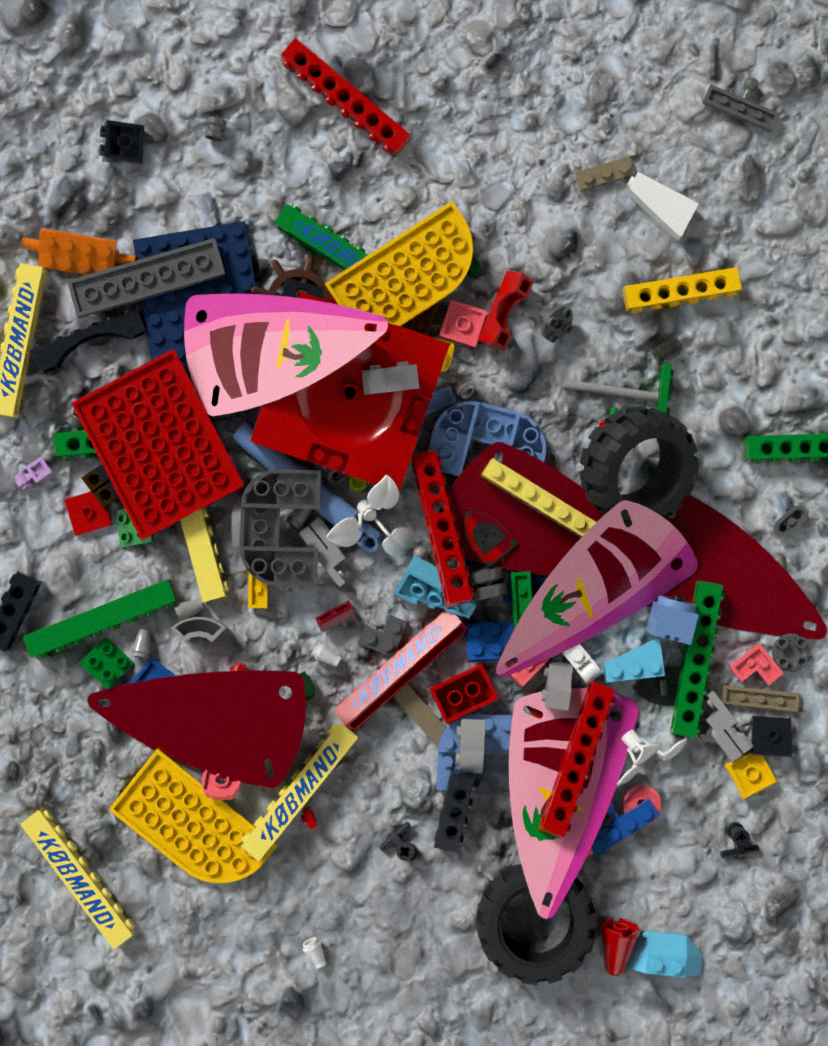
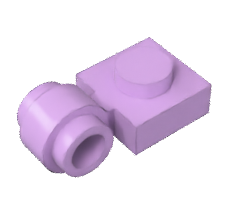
M41 456L25 467L29 473L26 474L23 471L14 478L16 479L15 483L17 486L22 488V490H26L33 485L32 479L39 483L51 475L53 471Z

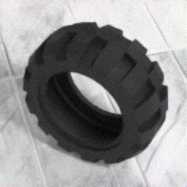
M510 864L500 870L499 875L493 881L490 880L482 891L483 895L477 906V933L482 950L489 962L492 961L498 968V971L510 979L514 977L521 980L523 984L537 985L538 982L548 981V984L563 980V975L570 971L574 973L584 964L583 959L585 955L591 953L596 938L594 934L597 927V915L592 898L583 883L576 877L564 898L569 906L570 924L563 940L556 947L543 953L520 951L506 940L501 931L502 916L509 902L520 893L529 890L522 865L512 866Z

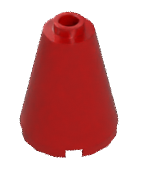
M607 918L601 923L604 967L608 974L612 976H619L624 973L641 930H638V925L630 920L619 918V921H613V918Z

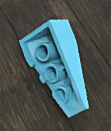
M415 555L394 592L395 595L410 603L417 604L420 602L428 604V608L432 609L435 607L443 608L447 613L466 618L471 616L477 606V603L471 600L467 604L446 608L437 568Z

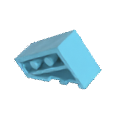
M660 637L603 663L604 682L610 683L665 676Z

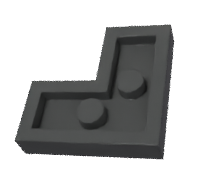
M389 615L383 632L365 625L358 643L393 657L407 621Z

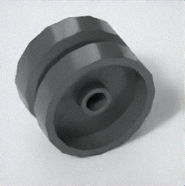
M503 567L482 569L469 574V578H467L469 585H476V589H473V601L508 594L507 584L500 583L494 585V581L505 577Z

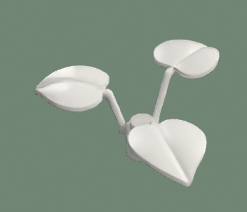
M385 475L369 491L367 500L358 503V521L354 517L343 519L330 530L326 536L327 540L342 547L354 545L361 537L359 528L362 527L363 518L365 521L374 520L388 536L382 542V547L387 554L400 556L410 551L413 544V534L408 528L398 527L390 534L376 518V510H381L382 507L384 509H391L398 502L399 491L395 482L388 475Z
M633 729L628 731L621 740L628 747L627 751L632 758L633 766L617 782L616 787L630 781L640 770L641 767L638 765L644 763L655 753L664 757L662 759L664 762L675 757L688 741V737L685 736L683 740L672 746L669 751L662 752L659 750L662 747L661 743L650 744L643 737L640 738ZM641 750V753L638 759L636 760L633 751L637 753Z

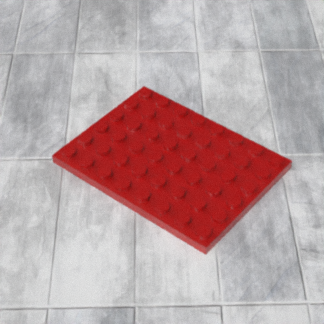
M174 349L71 403L141 540H145L245 487Z

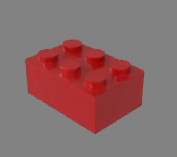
M482 663L429 687L446 724L499 699Z

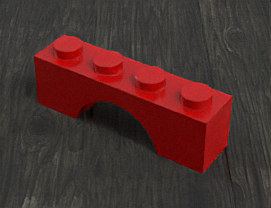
M506 271L478 341L489 348L506 350L512 336L507 326L509 313L518 302L528 298L534 283L531 278L524 273Z

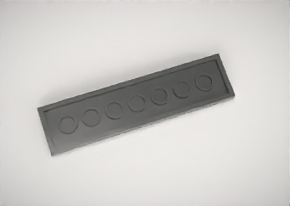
M212 238L71 279L67 283L78 318H83L226 276L216 239Z

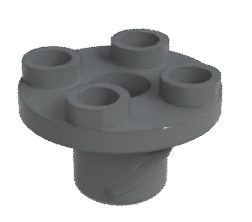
M559 305L553 309L550 307L544 308L539 314L542 335L551 343L561 339L565 334H569L573 329V313L565 305Z

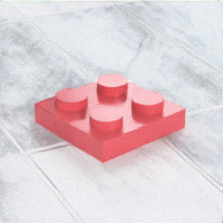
M450 300L439 337L476 348L487 311Z

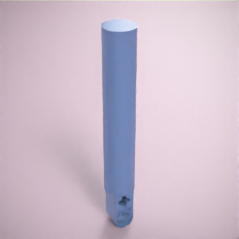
M247 420L232 438L235 443L267 470H308L290 455L250 442L255 425L250 420ZM321 481L320 509L315 510L334 526L349 517H354L358 521L357 514L359 512ZM362 518V527L359 528L361 537L356 543L365 551L373 552L382 544L383 535ZM369 538H373L375 544L371 543Z

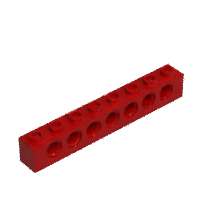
M294 38L281 53L282 65L290 71L292 69L297 73L296 76L300 81L309 83L311 85L310 88L316 94H322L330 106L333 107L335 105L344 118H350L354 121L353 124L357 129L366 131L368 137L374 143L379 142L387 154H393L397 157L411 141L410 133L297 38ZM300 60L306 61V64L303 66H300L297 63ZM314 72L321 74L317 78L311 76ZM328 84L335 85V88L332 90L326 89V86ZM343 96L350 98L347 102L340 101V98ZM357 108L364 110L361 114H356L354 111ZM371 120L378 122L376 126H370L368 123ZM390 132L393 136L391 138H384L383 134Z
M436 450L413 454L410 461L446 608L467 604L472 600L474 591L472 585L468 583L469 571L467 566L464 567L463 548L459 547L460 535L453 523L455 522V515L450 510L449 504L451 499L449 493L445 490L446 478L444 474H441L440 470L442 466L441 458L437 456ZM425 470H431L434 476L426 475ZM429 488H435L438 494H432ZM434 506H439L443 512L437 513L434 510ZM440 524L445 525L446 528H447V531H446V532L441 531V530L439 529L438 525H440ZM443 543L450 544L452 550H446L443 547ZM447 562H454L456 569L449 568ZM452 581H459L461 588L454 587Z
M595 681L588 685L538 830L559 839L569 834L571 816L574 817L577 812V799L581 798L584 787H582L584 779L587 780L591 769L588 768L590 761L595 759L597 750H595L596 744L600 743L603 732H601L602 727L606 725L609 719L608 709L613 706L615 696H613L614 689ZM594 701L601 704V710H597L594 707ZM588 719L594 721V728L588 726ZM582 737H585V738L588 739V741H589L588 747H586V746H584V745L582 744V742H581V738H582ZM576 755L582 758L581 765L575 762ZM570 773L575 775V783L569 781L568 776ZM563 792L569 794L570 799L568 802L562 799ZM557 810L563 813L562 821H559L555 816Z

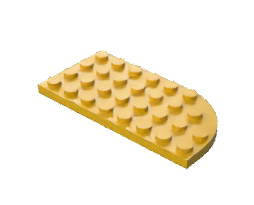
M451 201L324 283L325 287L338 305L385 317L388 323L403 326L449 296L463 282L469 270L473 254L470 229L454 202Z
M158 748L108 809L182 870L205 882L229 883L241 880L259 869L279 845L274 842L261 860L257 861L241 847L243 844L241 839L248 831L252 833L256 828L253 823L224 800L218 801L206 797L202 783Z

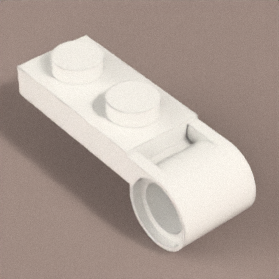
M580 644L562 652L587 685L603 674Z

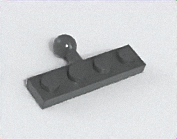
M749 77L744 81L743 87L745 91L742 97L710 84L702 102L706 106L772 133L780 113L749 101L751 93L755 92L759 86L758 80L754 77Z

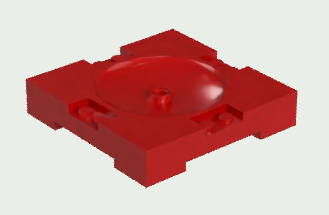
M300 292L299 298L335 304L304 292ZM367 323L364 329L365 331L376 332L377 324ZM388 323L386 332L339 369L293 394L262 405L250 442L375 485L385 475H388L395 482L398 491H400L450 344ZM408 361L409 365L417 364L419 388L364 395L362 371L369 370V366L381 365L382 369L397 367L396 363ZM347 387L355 389L356 394L353 398L345 396L344 391Z

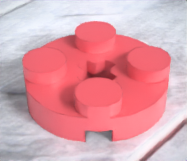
M205 770L202 775V788L205 796L218 801L232 800L241 787V781L230 780L229 777L223 778L219 776L220 774L214 775ZM223 778L224 782L226 783L220 785L219 783H216V781H220V779Z
M642 784L633 786L623 797V811L626 813L637 806L639 800L644 801L650 798L657 810L661 812V798L649 786Z

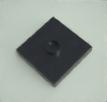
M752 716V755L792 757L791 718Z

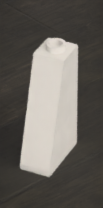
M639 172L636 177L631 176L627 187H629L627 194L669 235L679 241L699 203Z

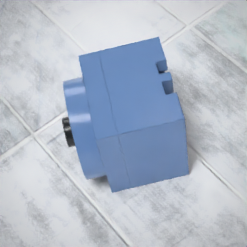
M659 595L657 602L653 601L646 631L653 636L668 638L673 641L677 640L678 642L691 645L699 614L695 613L697 605L684 601V597Z

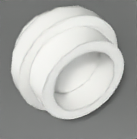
M463 379L456 381L455 393L457 396L466 399L473 394L474 388L471 381Z

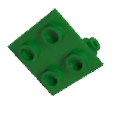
M125 508L115 510L121 548L153 543L155 538L153 535L145 540L140 539Z
M107 637L79 662L106 689L111 688L115 681L134 663Z

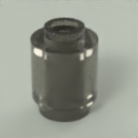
M676 338L668 339L654 348L653 357L657 363L666 364L680 355L683 349Z

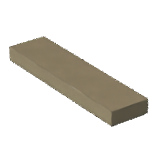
M407 684L393 697L438 747L446 727Z
M722 685L721 701L724 705L799 713L800 693Z

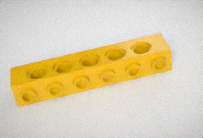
M738 267L628 285L623 288L622 292L626 312L632 311V314L643 312V309L648 308L651 311L662 309V306L669 305V308L680 306V303L688 302L690 305L699 303V300L702 299L714 301L719 296L732 298L737 296V293L742 288ZM715 282H721L723 284V289H718L715 285ZM698 284L704 286L705 292H699L696 286ZM678 288H684L686 290V295H680L678 293ZM659 291H665L668 295V298H661L659 296ZM646 294L649 297V301L643 302L640 299V295Z

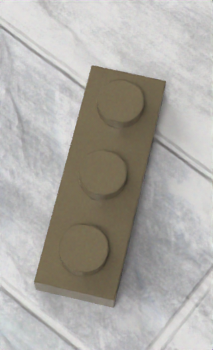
M630 156L575 172L580 192L635 175Z

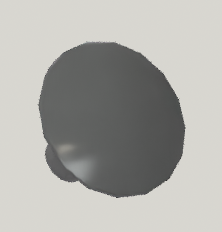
M791 633L784 634L773 644V660L784 671H798L808 664L810 651L807 640L804 637Z

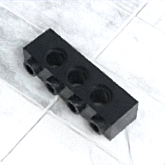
M17 571L16 574L12 575L9 584H11L10 588L4 592L1 598L0 625L5 623L7 626L5 633L0 631V650L4 652L10 651L43 582L24 572ZM19 588H22L24 591L22 598H18L16 595ZM11 605L15 607V614L13 616L8 613V608Z
M451 768L434 838V848L457 853L458 846L462 847L464 835H461L463 828L466 829L468 823L466 812L471 810L473 799L470 796L472 791L475 792L477 780H474V773H461L458 769ZM458 789H463L465 794L459 796L455 792ZM453 808H459L461 810L458 814H454L451 812ZM449 826L457 828L454 832L447 831Z

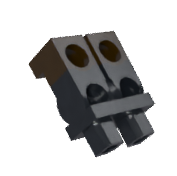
M103 465L98 466L81 477L104 510L119 499Z

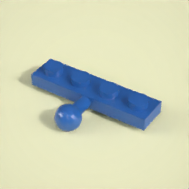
M650 798L621 816L615 811L614 801L611 800L607 813L613 821L599 829L591 846L594 855L598 856L660 816V812Z

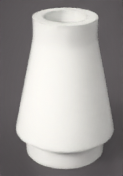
M318 642L311 653V656L315 657L314 660L330 664L334 667L338 665L341 659L325 643Z
M316 937L303 943V951L314 963L315 967L318 969L325 966L327 962L324 957L321 941L317 940Z

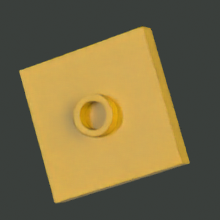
M752 750L740 756L737 760L724 764L742 800L777 783L764 756L752 755Z

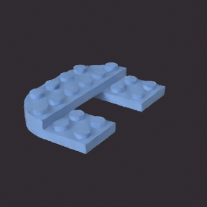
M462 401L447 408L440 415L434 426L428 451L436 450L437 456H440L441 472L459 476L462 473L470 439L487 444L503 442L543 462L546 456L544 435L532 418L515 410L479 401Z
M471 713L450 723L444 730L438 745L437 790H446L451 768L459 770V765H456L455 761L456 753L460 752V738H457V726L461 727V719L485 720L484 753L509 754L513 715Z

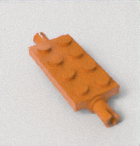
M45 228L40 229L39 240L23 237L21 244H24L21 245L22 249L38 251V266L84 275L136 260V255L121 254L117 250V240Z

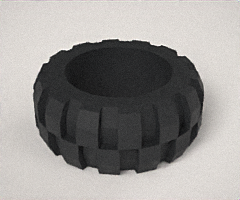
M644 406L629 407L625 409V414L618 411L605 418L606 424L602 428L595 427L588 438L591 439L588 448H583L580 458V464L584 466V470L579 471L586 499L593 508L603 515L624 500L647 507L662 517L666 514L673 515L682 507L680 504L685 495L689 497L695 486L692 482L693 476L698 475L699 460L698 457L693 455L698 451L692 434L688 433L686 426L678 419L654 407L649 409ZM656 438L659 445V462L655 473L639 490L621 495L618 489V473L625 456L639 443ZM624 509L621 511V516L625 526L630 527L632 521L628 511Z

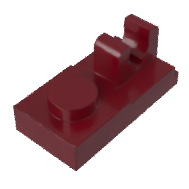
M349 600L315 618L321 632L331 630L339 622L343 626H347L345 619L349 617L356 621L353 613L354 609Z

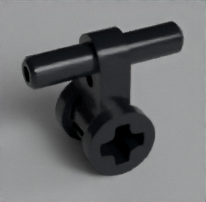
M406 822L397 831L394 830L390 833L389 838L379 846L380 850L385 852L395 844L398 847L396 853L399 859L403 861L415 860L418 856V848L412 843H406L402 838L412 828L411 824ZM406 848L410 849L408 852L410 854L409 856L405 855L407 852L405 850Z
M732 822L728 825L727 834L734 842V849L721 851L722 859L735 856L740 858L745 857L746 854L759 852L757 844L745 846L750 840V835L741 823Z

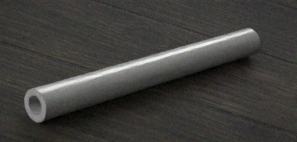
M565 379L563 383V389L652 402H658L659 393Z

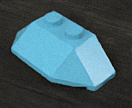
M646 931L639 936L626 968L646 974L683 978L701 975L703 955L684 934Z

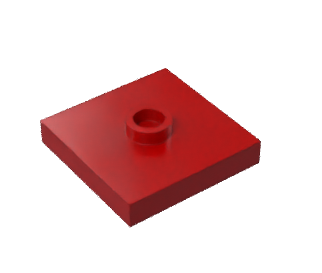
M91 491L64 499L75 536L113 525L108 508L104 510Z

